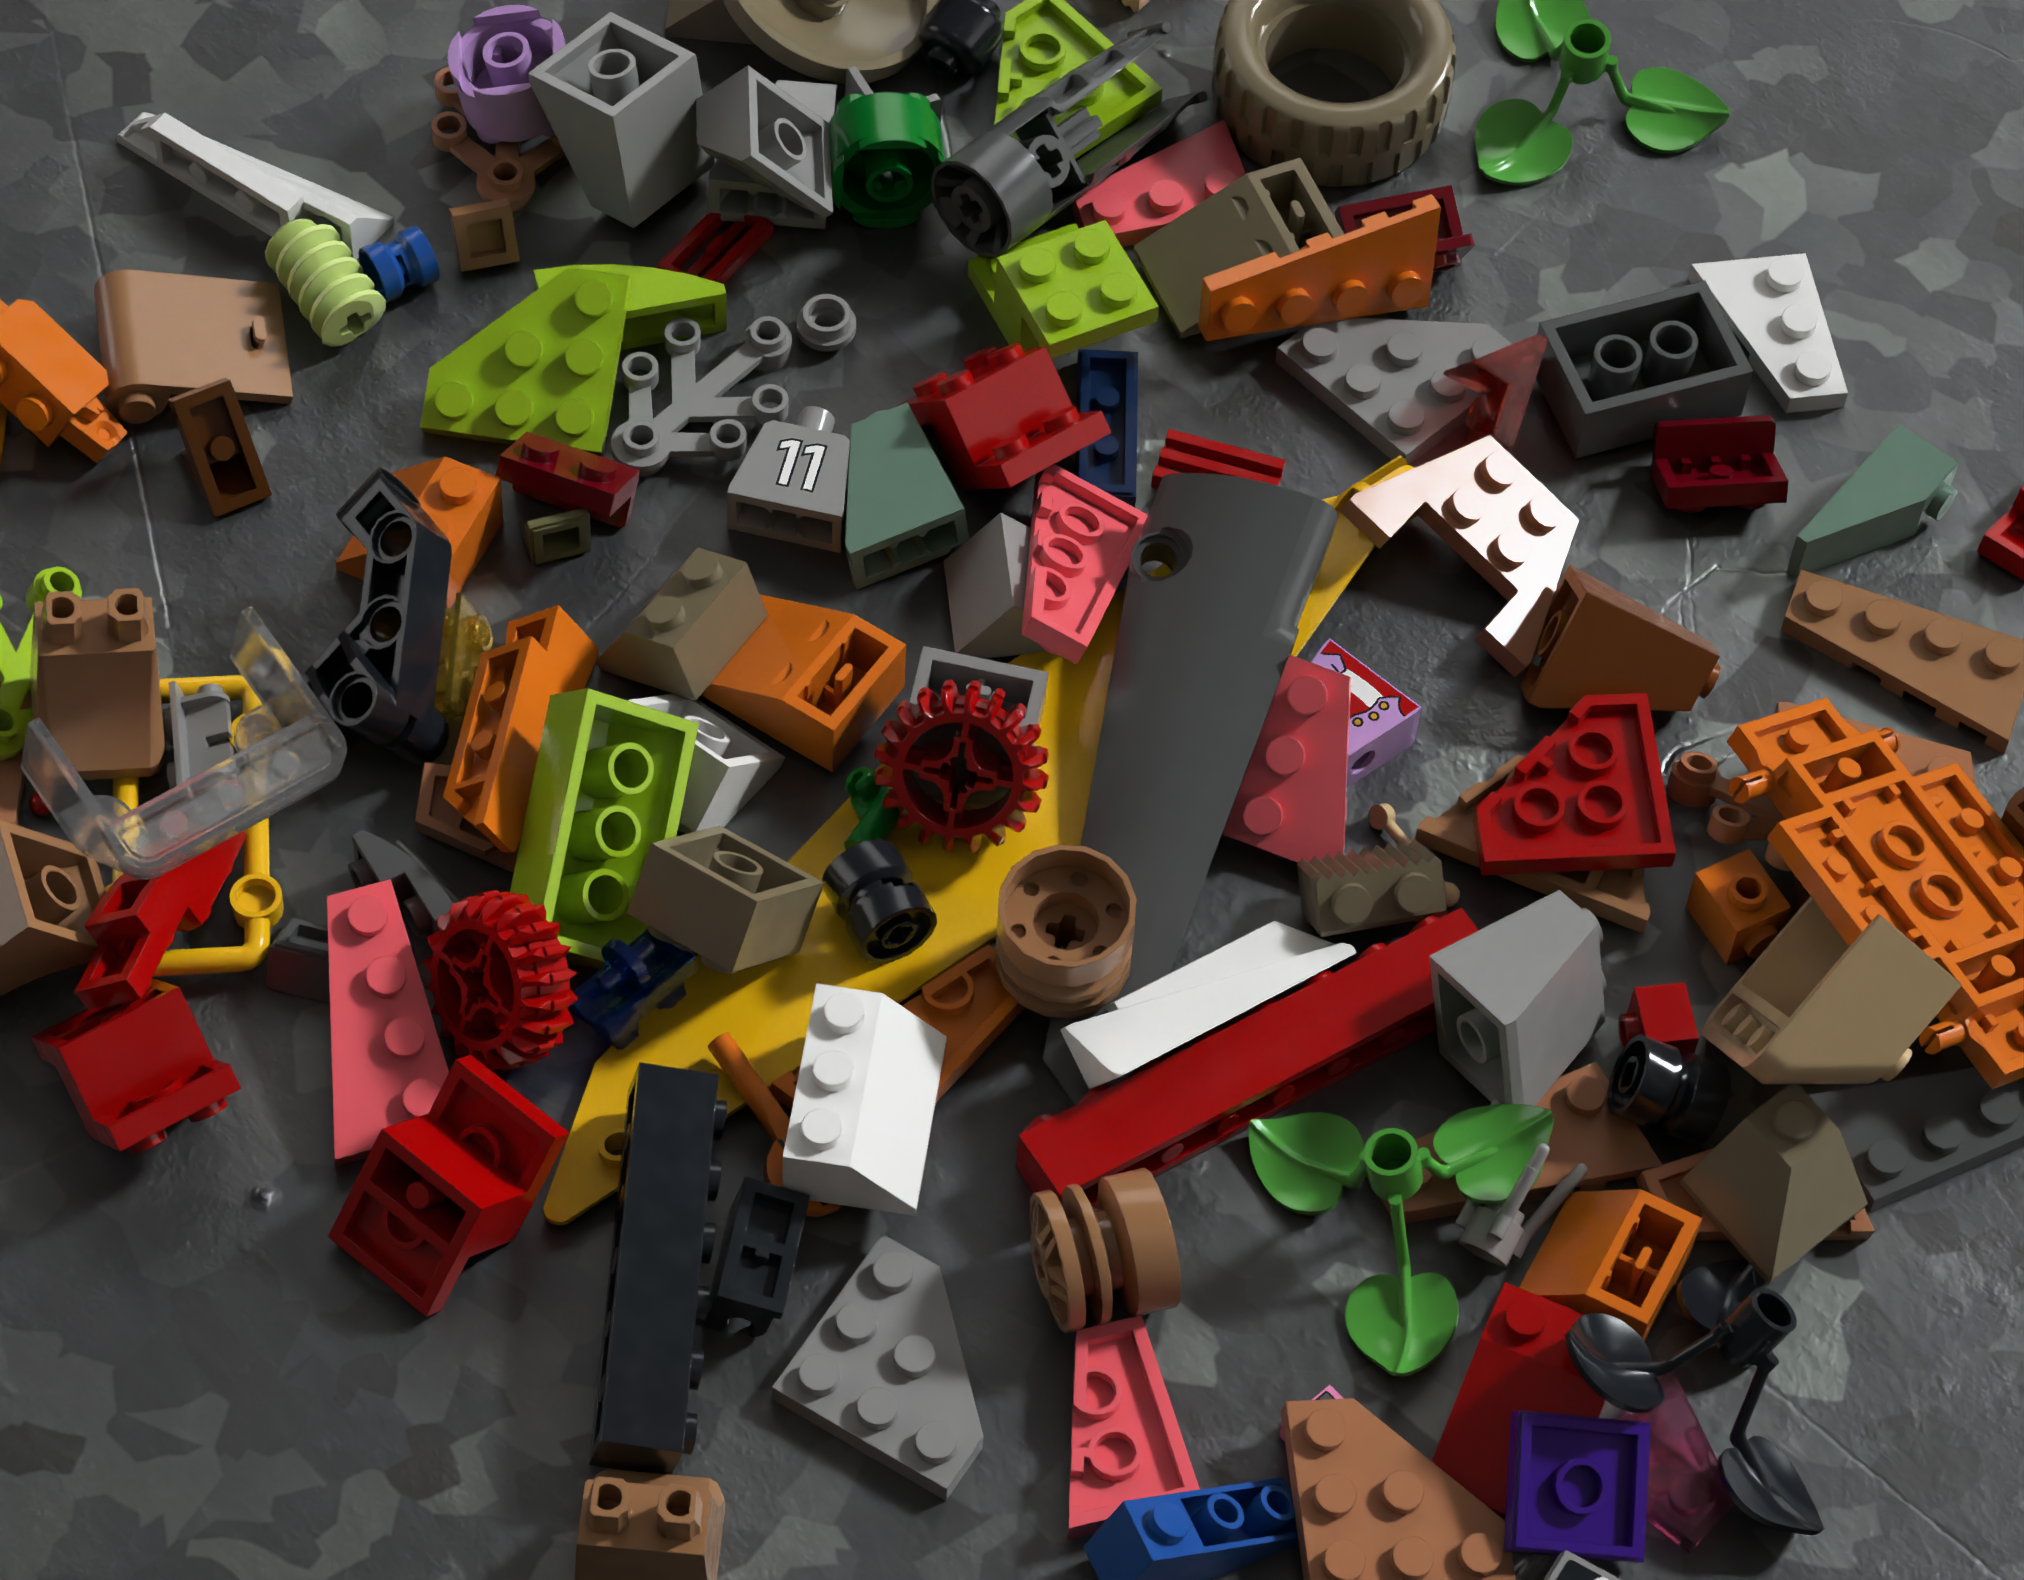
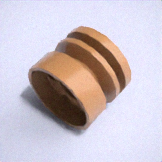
M1057 844L1032 851L1012 866L1000 887L995 965L1003 987L1020 1005L1046 1017L1072 1019L1099 1011L1120 993L1130 975L1137 898L1128 875L1110 857L1086 846ZM1061 945H1068L1067 949H1060Z
M1140 1168L1102 1177L1098 1183L1097 1210L1095 1211L1083 1189L1076 1183L1067 1185L1062 1192V1205L1057 1195L1050 1189L1033 1193L1030 1198L1029 1212L1031 1225L1030 1247L1033 1265L1040 1289L1048 1301L1052 1315L1058 1327L1065 1334L1083 1329L1086 1324V1310L1096 1325L1109 1323L1112 1318L1114 1290L1117 1291L1127 1312L1133 1317L1178 1306L1181 1302L1182 1285L1175 1237L1161 1191L1150 1171L1146 1168Z

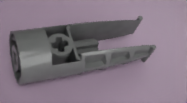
M1165 21L1129 31L1127 34L1128 38L1106 49L1058 79L936 166L930 180L932 198L940 218L952 235L966 248L982 256H1000L1079 197L1093 189L1118 167L1129 161L1151 139L1163 132L1169 126V123L1187 106L1205 102L1208 98L1205 91L1166 99L1078 161L1073 156L1101 137L1098 128L1102 126L1098 115L1090 116L1087 108L1081 107L1058 125H1056L1053 119L1054 115L1062 114L1157 43L1171 31V24ZM1016 131L1020 141H1017L1009 135Z

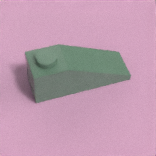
M1898 424L1797 535L1786 572L1798 578L1801 569L1811 573L1912 537L1930 517L1939 521L1949 510L1956 498L1958 490L1952 487V483L1959 462Z

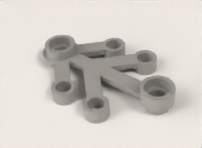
M764 316L756 319L745 331L744 344L696 383L695 355L701 347L700 327L690 318L680 317L671 320L665 327L664 339L665 349L671 355L672 404L653 418L651 390L659 382L658 362L653 355L646 352H635L628 355L622 363V381L629 390V420L619 425L614 431L611 438V452L616 462L640 470L639 477L657 473L670 457L715 456L723 461H734L742 457L747 447V433L745 427L740 422L757 421L762 425L772 420L784 422L788 416V394L785 389L778 385L765 384L758 387L752 397L721 396L753 369L773 372L785 367L792 356V334L789 328L775 317ZM685 335L690 337L691 339L687 341H678L674 338L677 336ZM636 370H646L649 372L643 376L632 374ZM766 402H775L779 404V406L775 408H766L763 407L762 404ZM689 422H716L711 427L710 433L678 432ZM724 437L737 439L733 443H723L719 440ZM644 442V443H647V444L638 445V444H635V443Z

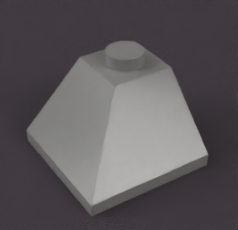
M749 65L696 99L697 144L708 155L718 158L736 172L824 219L833 214L829 123Z

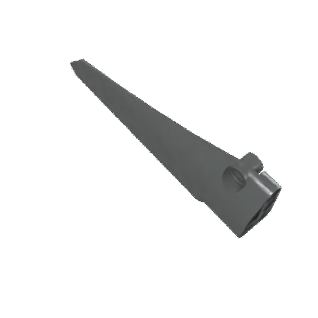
M1205 473L1165 475L1161 479L1138 541L1132 549L1081 846H1086L1110 857L1128 875L1137 898L1130 975L1118 996L1108 1004L1169 974L1289 654L1291 655L1299 632L1297 625L1308 596L1313 590L1338 520V512L1331 505L1314 496L1267 482L1236 476ZM1150 561H1159L1167 565L1172 573L1165 577H1153L1144 571L1142 565ZM1063 945L1062 949H1067L1068 945ZM1105 1006L1097 1012L1076 1018L1050 1017L1043 1062L1074 1106L1079 1103L1085 1094L1095 1087L1088 1088L1060 1029L1072 1023L1108 1013ZM1133 1070L1104 1084L1114 1086L1131 1077Z

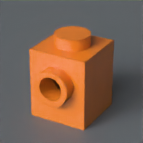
M1750 848L1696 872L1685 906L1726 965L1748 955L1752 959L1758 958L1785 927L1791 910L1790 904Z

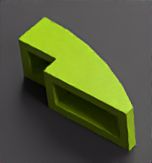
M618 264L568 265L533 270L534 291L568 267L629 275L631 287L620 350L665 342L664 330L666 325L671 320L680 317L694 320L700 327L701 335L727 331V293L724 284L654 267ZM681 335V336L675 337L674 339L679 340V339H685V338H690V337L685 336V335Z

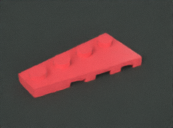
M1056 464L1038 472L1035 476L1021 635L1038 643L1045 651L1054 655H1060L1078 664L1129 566L1132 549L1138 541L1147 514Z
M391 879L327 896L335 1166L367 1158L381 1129L428 1114L449 1074Z

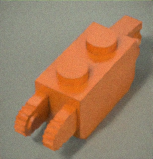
M0 299V402L47 447L52 445L58 438L63 437L94 462H100L115 449L128 433L98 398L109 385L107 370L34 301L17 299L8 307Z

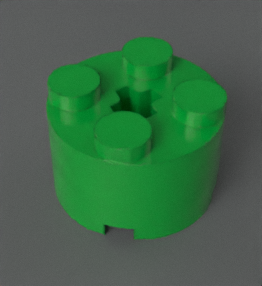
M879 92L868 95L855 93L843 97L837 104V112L829 121L833 202L839 209L842 206L851 212L854 221L868 227L896 228L919 220V212L934 203L930 181L934 169L946 160L941 125L935 112L931 109L930 101L920 93Z

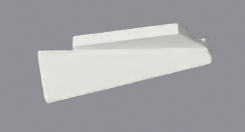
M142 112L116 136L117 142L271 237L289 221L301 218L312 220L316 225H332L340 234V241H343L351 250L352 258L357 260L360 248L376 242L394 224V218L390 215L207 138L167 113L154 115Z
M1273 921L1106 1005L1108 1013L1072 1023L1060 1029L1088 1088L1091 1089L1138 1068L1357 952L1351 944H1334L1280 922Z

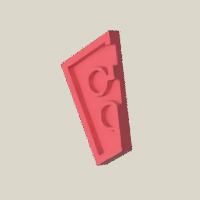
M1222 120L1106 177L1093 189L1072 203V211L1079 229L1106 220L1122 247L1135 245L1246 173L1228 126Z
M1289 654L1223 835L1297 863L1302 858L1310 862L1316 856L1322 861L1326 854L1335 858L1339 851L1344 854L1345 822H1347L1346 791L1351 677Z
M1142 1315L1076 1330L1067 1540L1095 1534L1123 1501L1200 1490Z

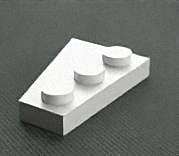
M1806 253L1691 264L1688 280L1691 284L1706 280L1731 330L1750 353L1748 362L1785 413L1844 407L1848 391Z

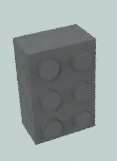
M1706 280L1539 322L1530 368L1575 458L1653 439L1654 425L1658 421L1742 416L1754 372Z

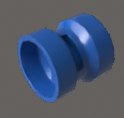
M411 226L397 232L394 241L387 244L374 242L360 248L358 251L363 274H366L373 281L374 290L384 297L386 303L401 297L403 290L409 286L424 287L439 280V267L433 249L426 236L417 226Z

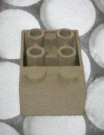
M1297 158L1246 173L1133 246V253L1181 339L1201 333L1198 329L1202 279L1204 277L1272 252H1276L1280 258L1292 254L1304 247L1307 239L1327 232L1332 238L1341 236L1344 233L1302 159Z

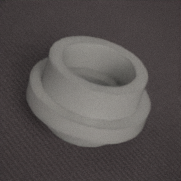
M820 294L809 299L798 313L796 321L797 334L801 341L812 349L819 351L839 350L853 340L856 334V317L847 302L841 297L832 294Z

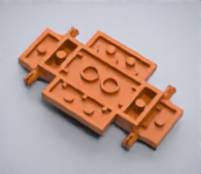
M1827 697L1738 725L1726 742L1750 773L1733 777L1729 782V793L1731 797L1737 795L1734 801L1739 804L1761 796L1771 799L1786 820L1776 824L1767 837L1768 841L1850 947L1876 915L1880 914L1963 984L1936 1015L1940 1023L1927 1026L1919 1035L1921 1047L1929 1044L1924 1051L1928 1054H1937L1941 1050L1954 1045L1960 1046L1992 1090L2023 1078L2024 847L1957 762L1913 777L1895 755L1900 747V740L1898 734L1891 736L1894 732L1892 728L1887 727L1880 731L1873 729L1860 734L1858 730L1842 718Z

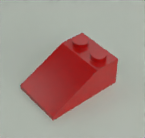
M1506 1282L1503 1284L1481 1335L1432 1459L1435 1465L1503 1520H1505L1511 1412L1523 1410L1601 1418L1607 1405V1401L1592 1390L1581 1377L1566 1346L1564 1335L1573 1323L1585 1314Z

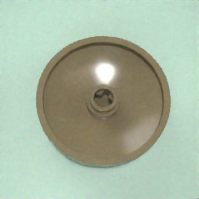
M723 0L735 23L766 54L804 75L819 80L846 84V68L854 65L867 83L888 78L905 68L917 56L923 46L919 40V30L938 1Z

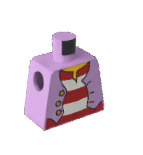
M1329 639L1325 642L1311 663L1351 677L1350 734L1347 762L1348 788L1408 749L1415 742L1422 707L1333 640Z

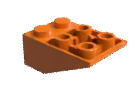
M760 594L768 616L704 690L701 696L833 773L903 690L905 685L906 644L855 614Z

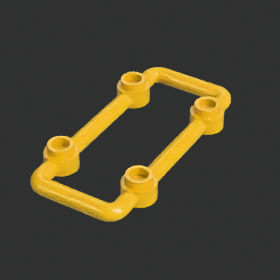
M229 675L160 679L162 704L170 703L169 682L171 681L177 683L185 696L197 694L198 688L202 685L217 684L223 688V693L227 694L230 700H242V715L232 722L233 738H229V742L234 748V758L243 765V832L246 834V839L243 843V877L234 883L230 890L229 898L233 918L239 926L244 928V945L166 950L153 977L252 970L262 964L268 956L270 929L281 919L284 910L282 890L279 883L270 877L268 766L276 760L281 752L280 727L278 722L268 714V699L264 687L259 681L249 676ZM139 777L113 778L112 883L105 887L106 892L125 871L139 861Z

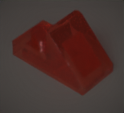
M1536 334L1443 372L1445 376L1480 393L1472 403L1467 414L1466 424L1469 430L1463 447L1489 435L1506 450L1514 447L1548 338Z

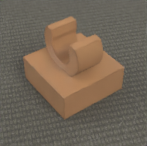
M508 198L449 208L457 263L461 272L520 261L512 206Z

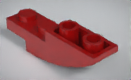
M240 827L168 844L140 859L113 883L98 902L84 926L98 944L74 991L88 1010L115 1004L127 1005L141 999L150 988L151 979L166 949L175 938V931L187 932L203 925L210 916L211 907L225 879L232 872L234 861L246 839V834Z

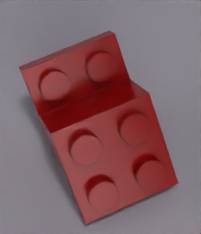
M1020 342L1010 344L999 350L996 349L995 345L989 346L967 356L962 360L966 369L947 376L946 372H940L918 382L912 387L916 395L899 404L908 402L919 425L932 426L961 491L1011 488L1112 433L1102 410L1078 413L1076 407L1072 406L1046 346L1022 349Z
M153 978L151 979V986L141 999L127 1005L115 1004L93 1010L85 1009L31 1036L41 1060L56 1066L90 1138L118 1151L128 1148L130 1154H135L159 1144L167 1138L165 1128L186 1117L193 1123L217 1114L228 1105L224 1097L241 1089L230 1064L213 1058L180 987Z
M472 1055L456 1059L428 1114L381 1129L327 1237L424 1316L427 1317L437 1313L444 1307L469 1257L515 1240L570 1132Z

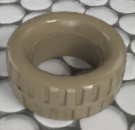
M1229 0L1219 22L1213 56L1212 92L1216 114L1221 121L1224 120L1226 122L1233 142L1237 147L1264 168L1301 158L1317 186L1347 187L1383 180L1406 169L1409 165L1420 159L1427 152L1429 146L1435 142L1442 129L1450 101L1456 63L1453 29L1445 15V11L1437 0ZM1314 48L1340 49L1360 55L1374 63L1386 74L1394 89L1379 97L1361 102H1325L1293 91L1271 74L1270 69L1285 57L1299 51Z

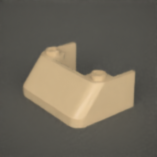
M1810 896L1713 1010L1703 1026L1702 1035L1761 1084H1870L1879 1078L1887 1082L1896 1077L1907 1065L1912 1056V1050L1909 1049L1911 1044L1963 984L1880 914L1876 915L1849 947Z

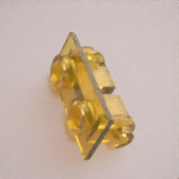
M462 592L456 593L455 609L445 608L439 666L444 665V668L438 669L434 705L444 716L447 723L449 718L461 716L464 719L481 653L491 650L493 644L492 630L487 618L476 611Z

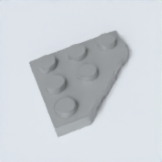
M1352 318L1305 326L1277 347L1275 360L1279 366L1391 460L1401 455L1408 465L1416 461L1528 374L1531 361L1529 357L1488 324Z
M882 1234L772 1386V1400L947 1501L982 1450L984 1436L940 1266Z

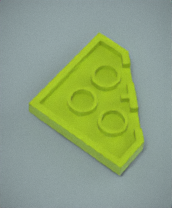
M1025 0L1005 12L994 125L1037 93L1114 44L1065 0ZM1132 61L1062 114L1054 115L1053 119L1056 125H1058L1081 107H1086L1090 116L1098 115L1102 126L1098 128L1101 137L1073 156L1076 159L1160 105L1163 88ZM1016 131L1009 135L1017 141H1020Z
M568 267L429 368L420 423L422 432L510 445L526 432H530L598 456H603L631 287L630 276Z

